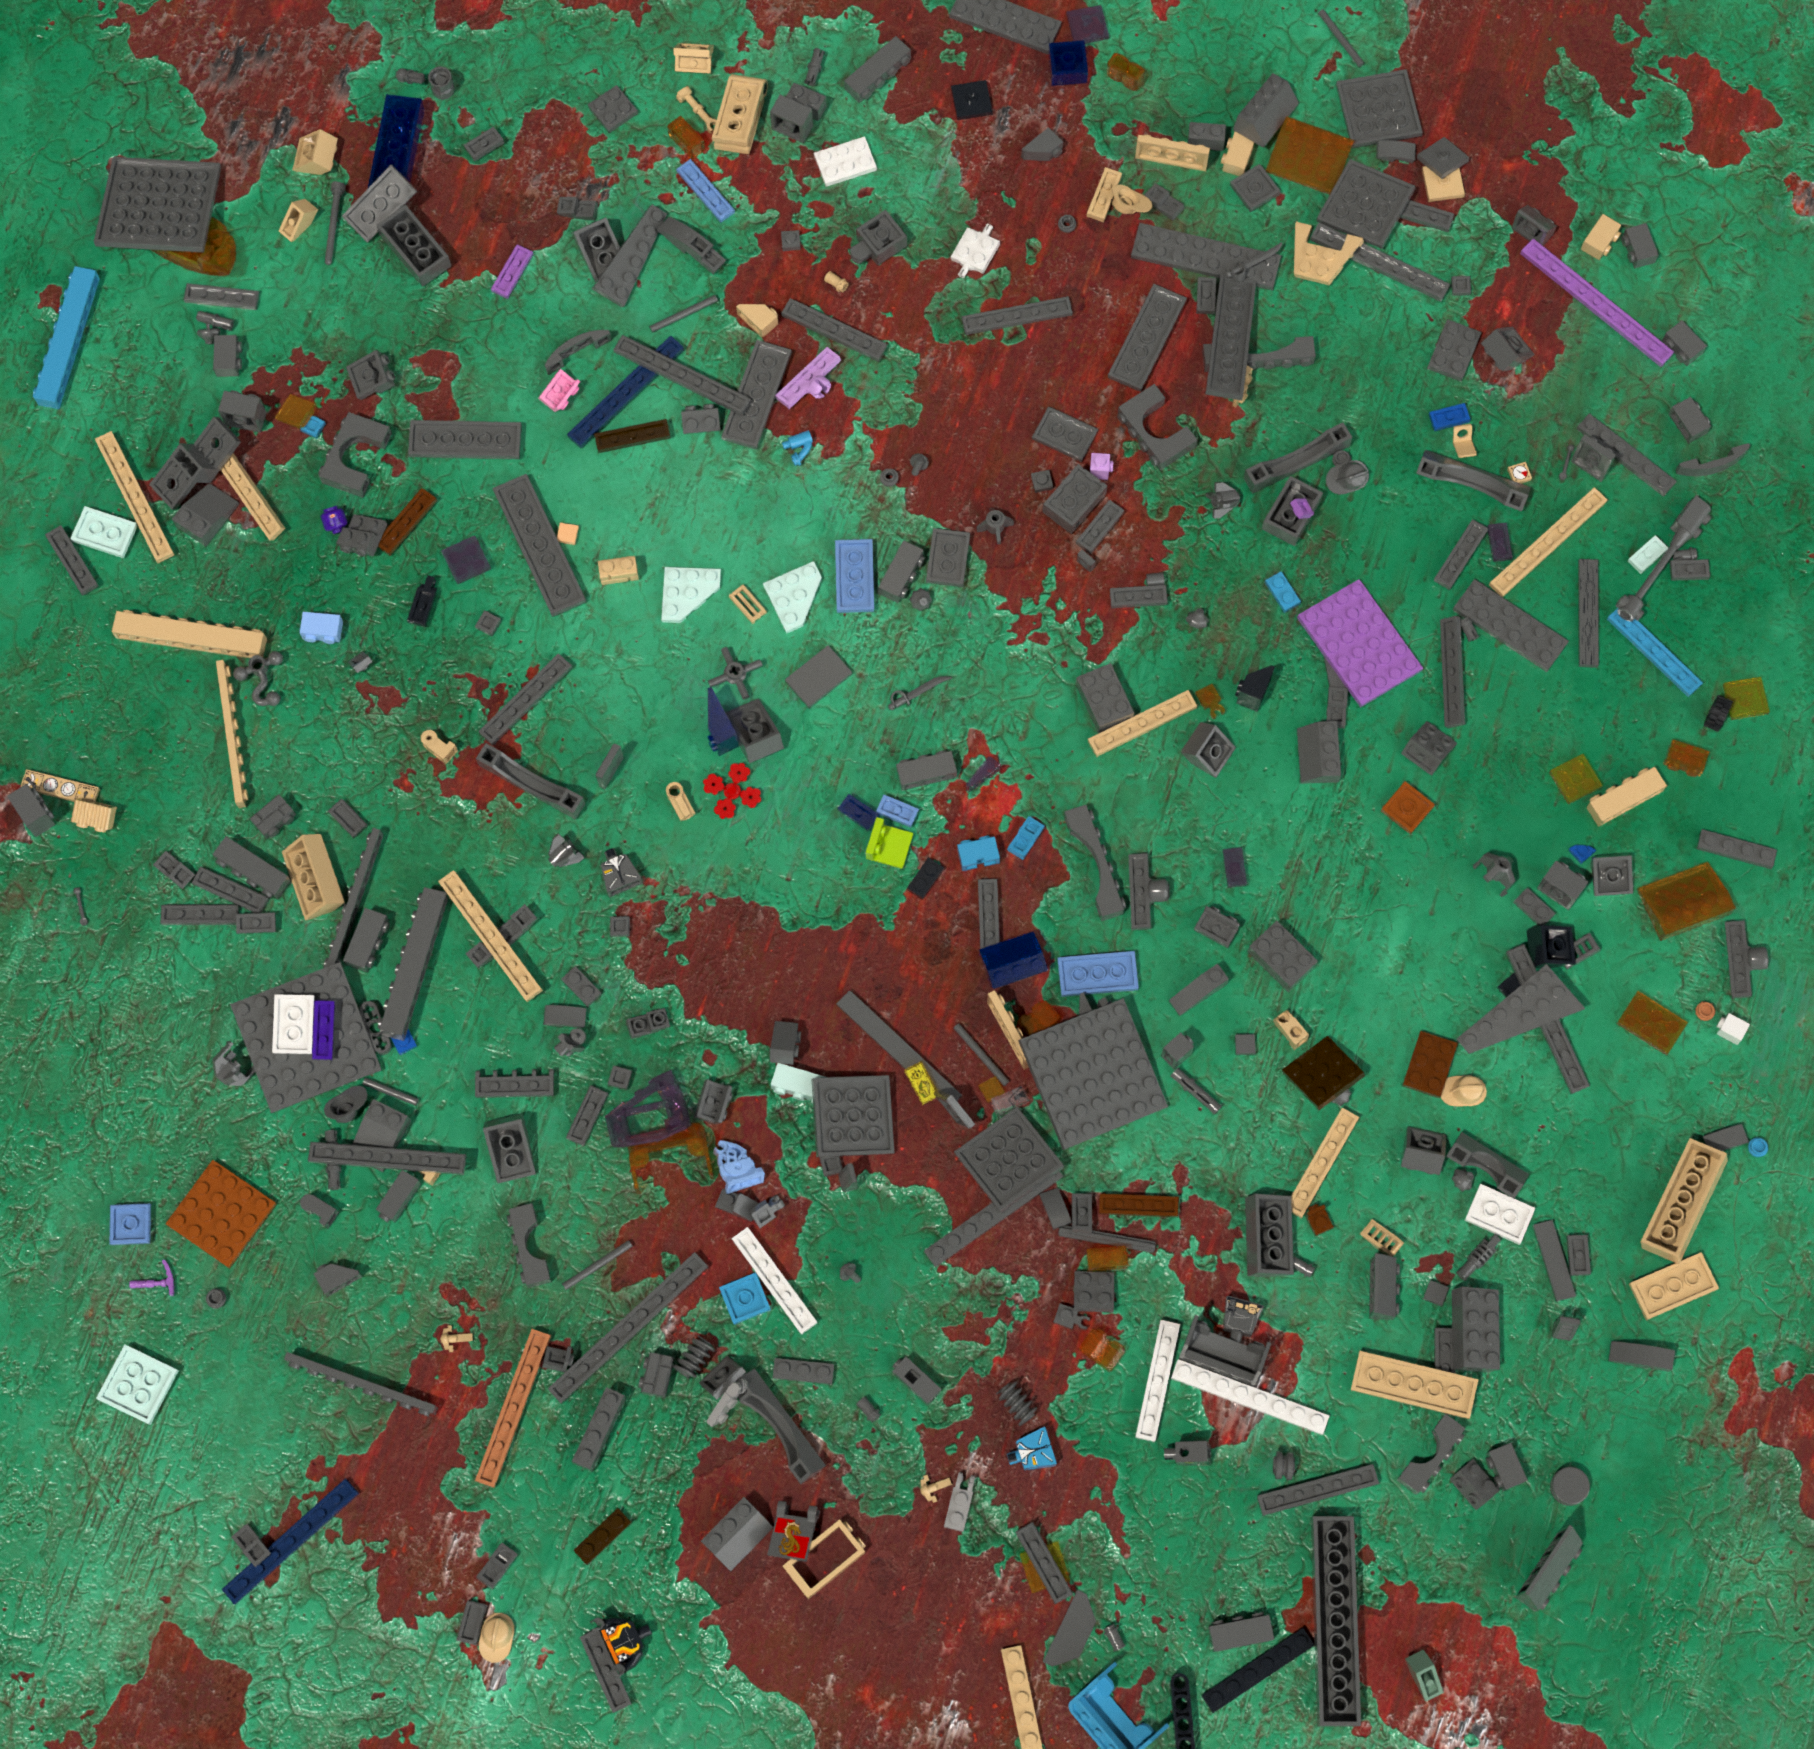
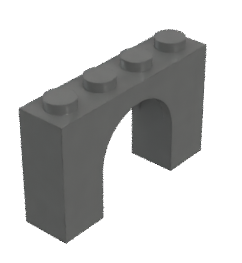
M1153 384L1119 406L1117 418L1121 424L1127 426L1130 436L1136 438L1139 442L1140 449L1149 455L1152 465L1162 470L1196 448L1198 440L1187 426L1172 436L1163 439L1152 437L1145 431L1143 427L1144 419L1164 406L1165 402L1164 395Z
M348 412L347 416L341 421L339 434L336 433L332 449H329L326 454L324 466L322 465L319 469L318 475L321 482L363 498L370 483L368 475L346 467L342 463L343 454L348 447L356 443H367L385 450L392 435L390 427Z

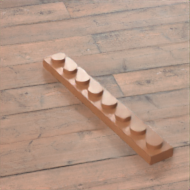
M531 1329L476 1476V1482L495 1488L551 1335Z

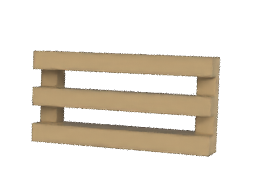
M741 585L729 595L730 600L752 625L762 615L767 614L764 607L744 585ZM741 591H743L746 594V596L753 602V604L760 610V612L757 613V611L740 593ZM736 595H737L738 598L745 604V606L753 613V615H754L753 617H752V616L750 615V613L743 607V605L735 598Z

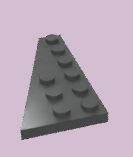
M1546 964L1456 1040L1468 1054L1585 1010V1008Z

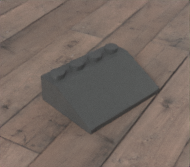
M1571 1525L1558 1531L1515 1596L1516 1599L1535 1612L1539 1611V1609L1544 1610L1549 1602L1547 1597L1551 1592L1555 1593L1561 1584L1558 1580L1562 1575H1567L1572 1567L1569 1565L1573 1558L1576 1560L1582 1552L1580 1547L1583 1542Z

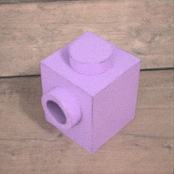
M1091 453L1090 473L1098 479L1108 480L1109 472L1113 471V461H1110V454Z

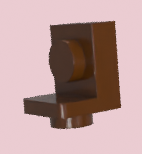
M1315 1204L1309 1207L1305 1215L1315 1237L1334 1228L1325 1210V1204L1321 1206Z

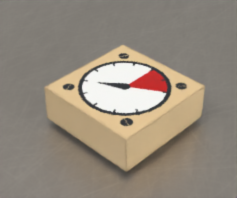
M1526 462L1510 466L1507 469L1511 480L1522 484L1532 480Z

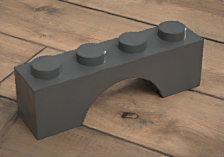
M1463 1132L1460 1133L1447 1154L1448 1158L1462 1167L1475 1166L1487 1172L1496 1182L1497 1189L1513 1199L1529 1176L1527 1172Z
M530 1203L509 1209L510 1215H507L509 1227L513 1226L514 1234H511L513 1245H517L519 1253L515 1254L518 1265L522 1264L523 1272H520L522 1284L526 1283L528 1288L551 1283L547 1262L533 1257L527 1249L528 1236L538 1226L533 1204Z
M1447 1414L1443 1415L1432 1430L1436 1440V1453L1432 1460L1421 1464L1410 1462L1397 1481L1415 1495L1420 1491L1424 1493L1430 1485L1428 1482L1429 1478L1432 1475L1435 1477L1442 1467L1439 1465L1442 1460L1447 1461L1452 1455V1446L1455 1443L1458 1445L1464 1438L1463 1431L1465 1428Z

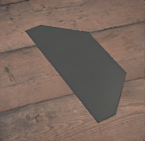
M1077 1590L1044 1658V1663L1053 1667L1080 1657L1096 1623L1087 1594Z

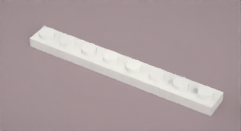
M1179 1359L1171 1377L1172 1380L1323 1435L1329 1418L1327 1414Z

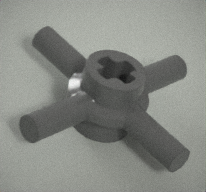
M728 647L722 648L721 652L727 666L724 669V674L708 680L709 686L713 687L725 681L736 684L742 699L745 700L750 697L743 683L746 673L763 666L762 662L759 659L743 666L741 663L734 662Z

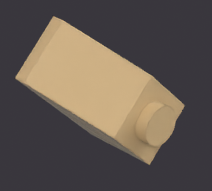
M306 199L291 202L279 232L290 242H294L312 224L318 209Z
M739 304L736 306L737 315L761 338L778 325V314L774 309H769L765 304Z

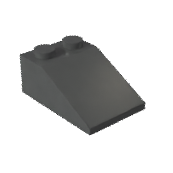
M606 217L571 232L577 248L595 282L608 267L610 261L615 257L620 248Z
M209 483L182 505L172 518V521L176 528L206 547L237 508L239 502Z
M759 698L724 713L749 763L784 749L780 732Z
M373 1099L363 1117L352 1145L396 1149L411 1120L407 1115ZM375 1168L381 1172L385 1170L384 1168Z
M523 1113L484 1122L483 1131L497 1183L535 1175L536 1171Z

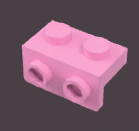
M559 369L538 399L554 412L560 409L563 410L569 403L567 401L569 396H574L579 390L578 384L580 381L578 379L574 380L563 370Z

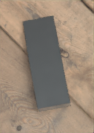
M1611 1341L1608 1361L1644 1369L1651 1368L1670 1372L1673 1369L1675 1350Z

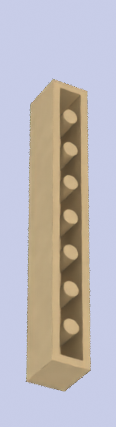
M123 610V612L116 611L112 633L117 639L251 658L255 655L263 657L267 642L264 633L257 629L247 631L237 626L227 628L222 624L207 625L203 621H196L194 623L183 618L174 620L163 615L154 617L149 613L134 614V612L129 610Z

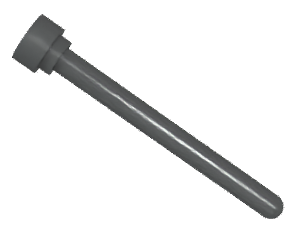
M337 181L332 182L330 188L333 201L325 254L326 265L332 263L340 197L345 193L346 187L344 183Z

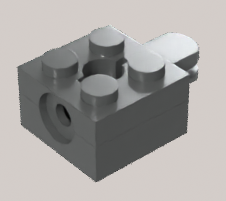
M884 210L856 229V239L859 243L851 247V259L853 262L860 264L871 257L878 266L907 246V236L889 213Z

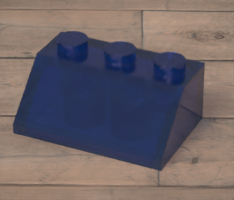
M1034 931L978 949L989 984L993 989L1048 971L1043 952Z

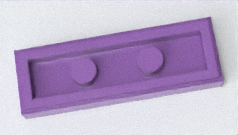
M516 245L494 282L491 291L508 299L531 260L533 252Z

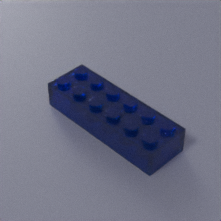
M386 94L368 188L390 165H393L411 182L425 111L421 98Z

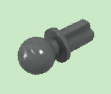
M400 68L396 71V79L402 83L422 84L426 80L423 73L415 72L412 69Z

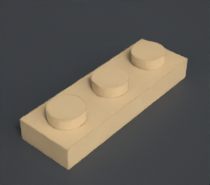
M1105 167L1088 209L1087 217L1104 222L1114 198L1112 189L1114 186L1119 185L1122 177L1121 172Z

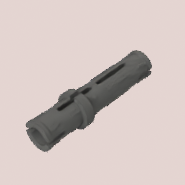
M1179 1067L1171 1074L1170 1077L1176 1080L1185 1092L1188 1091L1214 1115L1221 1109L1222 1105L1196 1084L1194 1078L1188 1077Z
M337 1130L325 1131L326 1143L338 1144ZM327 1164L325 1171L328 1175V1190L341 1189V1166Z

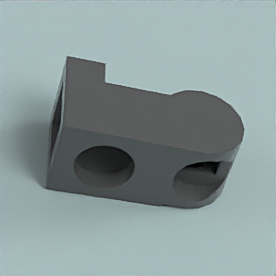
M306 1194L300 1200L301 1208L308 1214H315L320 1217L319 1223L329 1229L339 1214L335 1208L314 1195Z

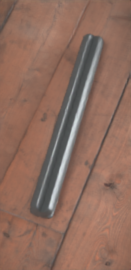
M1063 1226L1059 1228L1058 1232L1060 1237L1154 1253L1156 1242L1099 1231L1092 1230V1233H1074L1071 1226Z

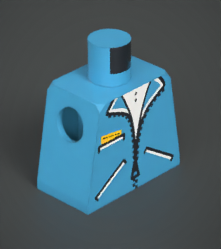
M1045 1427L1017 1440V1450L1007 1453L1009 1464L1021 1462L1024 1470L1054 1467L1057 1464Z

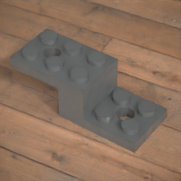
M214 416L194 444L180 443L149 485L172 510H177L197 482H212L241 441L219 417ZM217 438L220 442L218 447L215 446V440ZM172 479L175 480L174 488L171 487Z

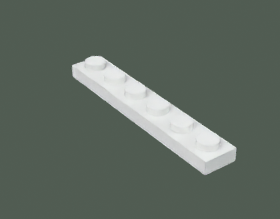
M747 1227L734 1236L732 1240L799 1333L802 1335L816 1325L817 1321L750 1229Z
M1160 1320L1135 1438L1151 1442L1156 1441L1180 1324Z

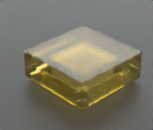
M996 1076L978 1085L987 1103L1005 1094Z

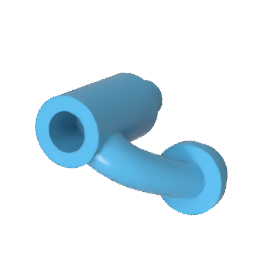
M809 430L790 436L788 441L782 442L784 450L790 447L793 450L804 446L799 454L795 452L791 455L794 466L801 465L800 461L810 451L813 440Z

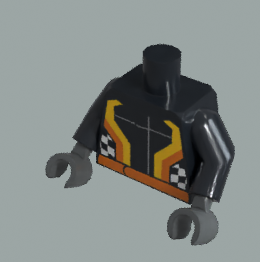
M626 1617L595 1618L590 1621V1623L595 1622L597 1624V1628L592 1629V1631H601L615 1662V1666L610 1672L617 1670L619 1674L615 1679H619L624 1673L637 1666L643 1656V1649H645L642 1639L652 1635L648 1623L636 1628L634 1622L629 1621Z

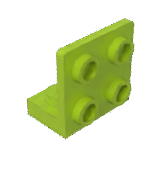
M876 817L866 849V859L902 869L913 833L884 825V819Z

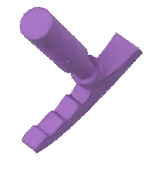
M164 1259L162 1260L166 1275L168 1276L167 1279H162L161 1281L133 1280L129 1283L130 1288L166 1287L168 1285L169 1295L174 1296V1279L168 1263Z

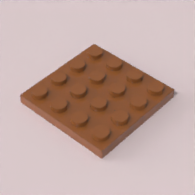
M212 1160L168 1219L166 1225L230 1269L277 1204Z

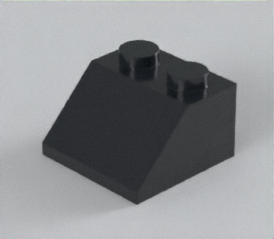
M1271 665L1247 674L1245 680L1241 679L1235 694L1238 697L1236 704L1258 712L1272 679L1275 666Z
M1540 925L1527 930L1529 955L1535 968H1543L1546 964L1550 968L1576 965L1572 927Z

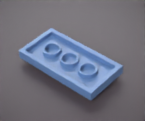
M872 539L835 540L837 613L874 612Z
M1135 951L1057 958L1061 997L1077 996L1083 992L1085 995L1135 991L1139 989Z

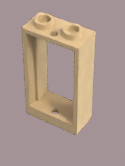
M839 1519L812 1541L809 1552L838 1528L841 1529L853 1544L857 1552L813 1588L807 1585L793 1567L798 1560L790 1559L783 1565V1568L808 1600L865 1554L863 1549L866 1547L859 1537L856 1539L851 1534L853 1529L846 1521L842 1523Z

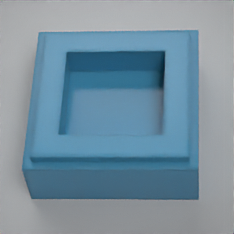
M308 414L300 430L317 439L326 423Z

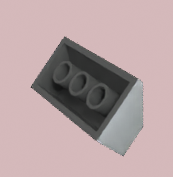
M1272 73L1239 113L1233 130L1264 148L1299 104L1288 81Z
M1253 1194L1246 1197L1247 1276L1276 1277L1294 1275L1291 1196Z

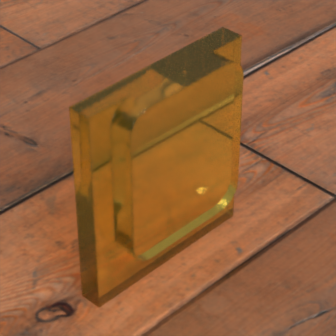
M290 394L275 416V419L301 429V427L306 426L314 414L316 405Z

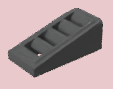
M1590 933L1574 942V949L1579 955L1577 959L1575 958L1576 965L1601 951ZM1587 941L1589 942V944H1590L1591 947L1593 948V949H1591L1590 951H1589V949L1587 948V946L1585 945V942H1587ZM1581 945L1586 953L1582 954L1578 946ZM1575 965L1565 966V968L1568 970Z
M849 1163L838 1175L843 1192H849L858 1188L853 1164Z
M1561 1316L1553 1323L1552 1337L1568 1341L1572 1340L1580 1325V1320Z

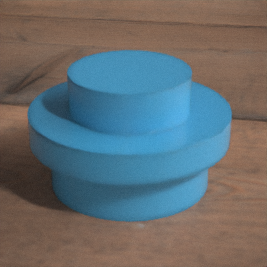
M1753 1138L1748 1144V1151L1754 1157H1762L1768 1151V1144L1762 1138Z

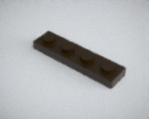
M667 419L594 433L598 453L671 438Z

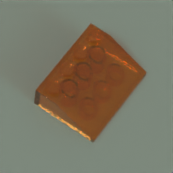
M1286 116L1266 172L1330 195L1346 166L1354 140Z
M1708 862L1637 888L1660 941L1731 915L1736 909L1728 890Z

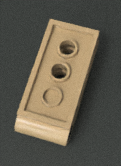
M735 74L729 76L712 135L715 149L750 154L764 104V97L767 93V79Z

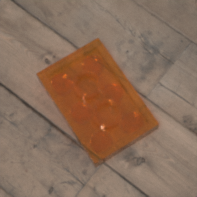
M1637 991L1616 1024L1667 1056L1688 1022Z

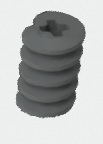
M698 1335L699 1340L692 1339V1343L695 1346H687L690 1353L683 1352L682 1355L685 1359H678L681 1366H673L676 1371L688 1379L689 1377H697L694 1370H702L699 1363L706 1364L703 1357H711L708 1350L715 1352V1348Z
M1014 1381L1004 1386L996 1395L1002 1393L999 1400H1006L1004 1407L1012 1406L1009 1413H1016L1013 1418L1014 1420L1021 1419L1018 1424L1020 1427L1035 1416L1034 1412L1037 1407H1029L1032 1400L1025 1402L1027 1393L1020 1395L1023 1388L1016 1389L1015 1386L1018 1382Z

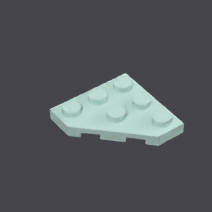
M814 561L763 583V587L786 634L804 626L816 591L821 583L822 577Z
M665 567L662 622L681 623L693 610L695 611L705 603L707 598L719 591L721 569Z

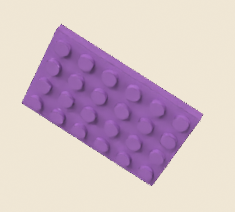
M1359 579L1297 616L1301 625L1343 684L1348 688V691L1360 708L1423 670V667Z

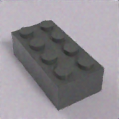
M406 205L376 225L381 238L422 287L451 267L449 256Z
M1460 1287L1452 1290L1453 1370L1476 1372L1500 1370L1499 1290Z

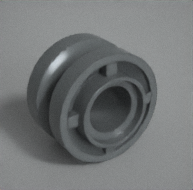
M1276 1451L1273 1458V1474L1275 1479L1280 1480L1282 1476H1285L1286 1480H1292L1295 1471L1293 1452L1287 1451L1286 1455H1283L1282 1451Z

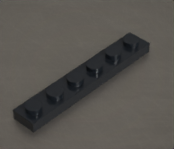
M1302 1628L1201 1697L1213 1714L1315 1645L1304 1628Z

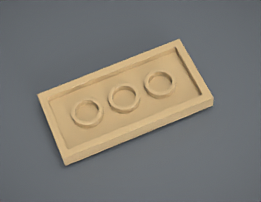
M1138 135L1135 158L1206 172L1210 148L1204 145L1188 144L1184 141L1176 142L1170 141L1167 138L1160 139L1150 135Z
M994 990L988 993L987 1004L1025 1070L1029 1066L1018 1042L1024 1036L1019 1027L1015 1028L1013 1023L1015 1020L1011 1012L1005 1010L1003 997L1001 994L997 995Z
M1702 1252L1682 1260L1680 1264L1675 1263L1629 1283L1646 1321L1719 1289Z

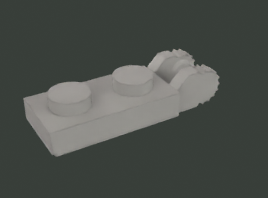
M741 1378L737 1382L735 1381L730 1384L707 1419V1423L711 1427L723 1424L729 1416L727 1413L738 1402L737 1397L747 1390L748 1381Z
M958 1473L944 1528L964 1532L973 1495L972 1489L975 1476L971 1475L968 1481V1489L963 1490L960 1489L963 1473Z

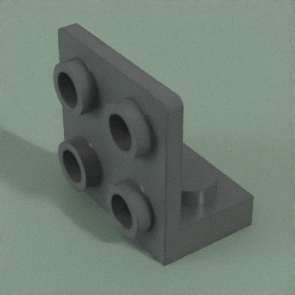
M1426 721L1411 737L1401 754L1432 776L1443 759L1457 745V742Z

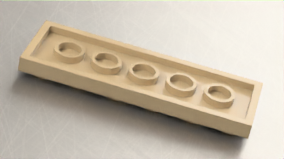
M1359 1351L1351 1391L1470 1419L1478 1379Z

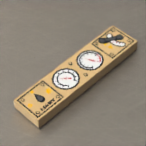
M27 769L20 786L22 787L27 784L31 789L34 787L40 794L73 802L78 798L96 801L100 791L99 787Z

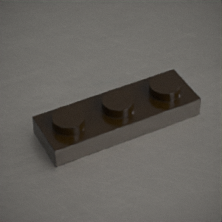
M617 1508L573 1551L588 1566L632 1522Z

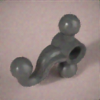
M272 651L266 659L259 655L252 656L249 659L248 667L240 666L235 668L233 675L238 681H244L247 679L248 674L251 673L260 678V683L252 692V699L255 704L259 706H277L280 703L281 698L277 692H269L265 699H261L259 696L268 684L266 675L268 666L271 664L277 666L283 661V655L280 652ZM262 663V667L254 669L255 664Z

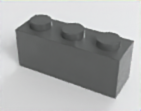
M903 540L878 587L879 595L899 603L901 598L904 599L908 593L907 586L910 582H914L917 575L915 571L924 563L923 549Z
M943 750L932 756L921 755L915 760L904 759L896 764V771L902 791L957 778L952 751L947 752Z
M364 908L343 959L347 966L367 973L369 968L374 966L375 953L377 950H380L383 940H381L384 933H387L390 926L386 915Z
M1263 1612L1252 1614L1251 1619L1244 1620V1616L1231 1618L1232 1622L1224 1624V1620L1211 1622L1212 1626L1208 1627L1213 1652L1274 1640L1270 1616H1264Z

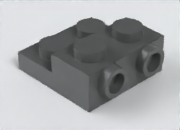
M375 350L346 366L358 399L362 400L375 392L380 394L395 386L393 380L396 377L393 371L388 368L387 364L390 363V360L386 354Z
M354 514L348 528L343 527L336 544L340 547L341 551L348 554L354 552L362 557L366 555L374 556L387 523L384 520Z

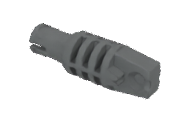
M1493 1235L1488 1241L1483 1239L1467 1256V1262L1456 1272L1457 1275L1466 1281L1476 1269H1481L1497 1251L1495 1247L1501 1239L1497 1235Z

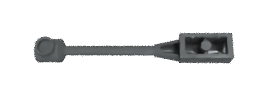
M1697 495L1688 501L1671 525L1670 529L1675 534L1670 546L1635 596L1624 594L1616 603L1617 613L1622 619L1632 622L1634 619L1638 621L1642 617L1644 611L1641 609L1644 605L1641 599L1674 552L1692 537L1696 539L1702 532L1699 528L1701 524L1706 525L1712 518L1709 515L1711 511L1710 506Z

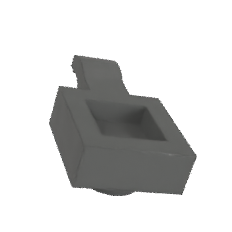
M775 1195L769 1200V1203L764 1200L749 1210V1213L757 1226L761 1228L776 1218L774 1212L782 1209L785 1205L778 1195Z

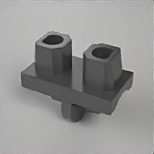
M579 1028L573 1029L570 1034L561 1033L558 1036L560 1042L554 1047L560 1056L567 1055L570 1057L574 1052H582L585 1049L582 1044L586 1041V1033Z

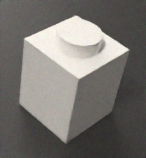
M1728 1013L1725 1018L1721 1017L1716 1027L1719 1029L1716 1034L1738 1045L1750 1024Z

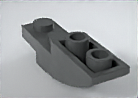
M668 217L657 229L659 233L684 254L686 252L690 254L713 275L726 261L725 258L712 248V243L690 227L671 217Z

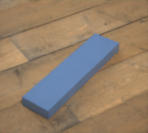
M691 159L676 169L680 177L720 223L735 213L732 206Z

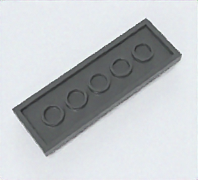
M956 0L949 13V18L1045 54L1049 53L1062 21L1005 0Z
M1153 284L1108 373L1109 379L1139 392L1142 391L1187 301L1186 297Z
M756 340L738 389V393L751 398V402L743 416L730 411L721 436L722 440L757 450L776 398L775 395L779 390L792 353L790 349Z
M410 420L408 456L425 458L520 459L521 422Z
M1475 579L1453 608V611L1464 618L1469 617L1473 620L1472 623L1546 672H1548L1569 642Z

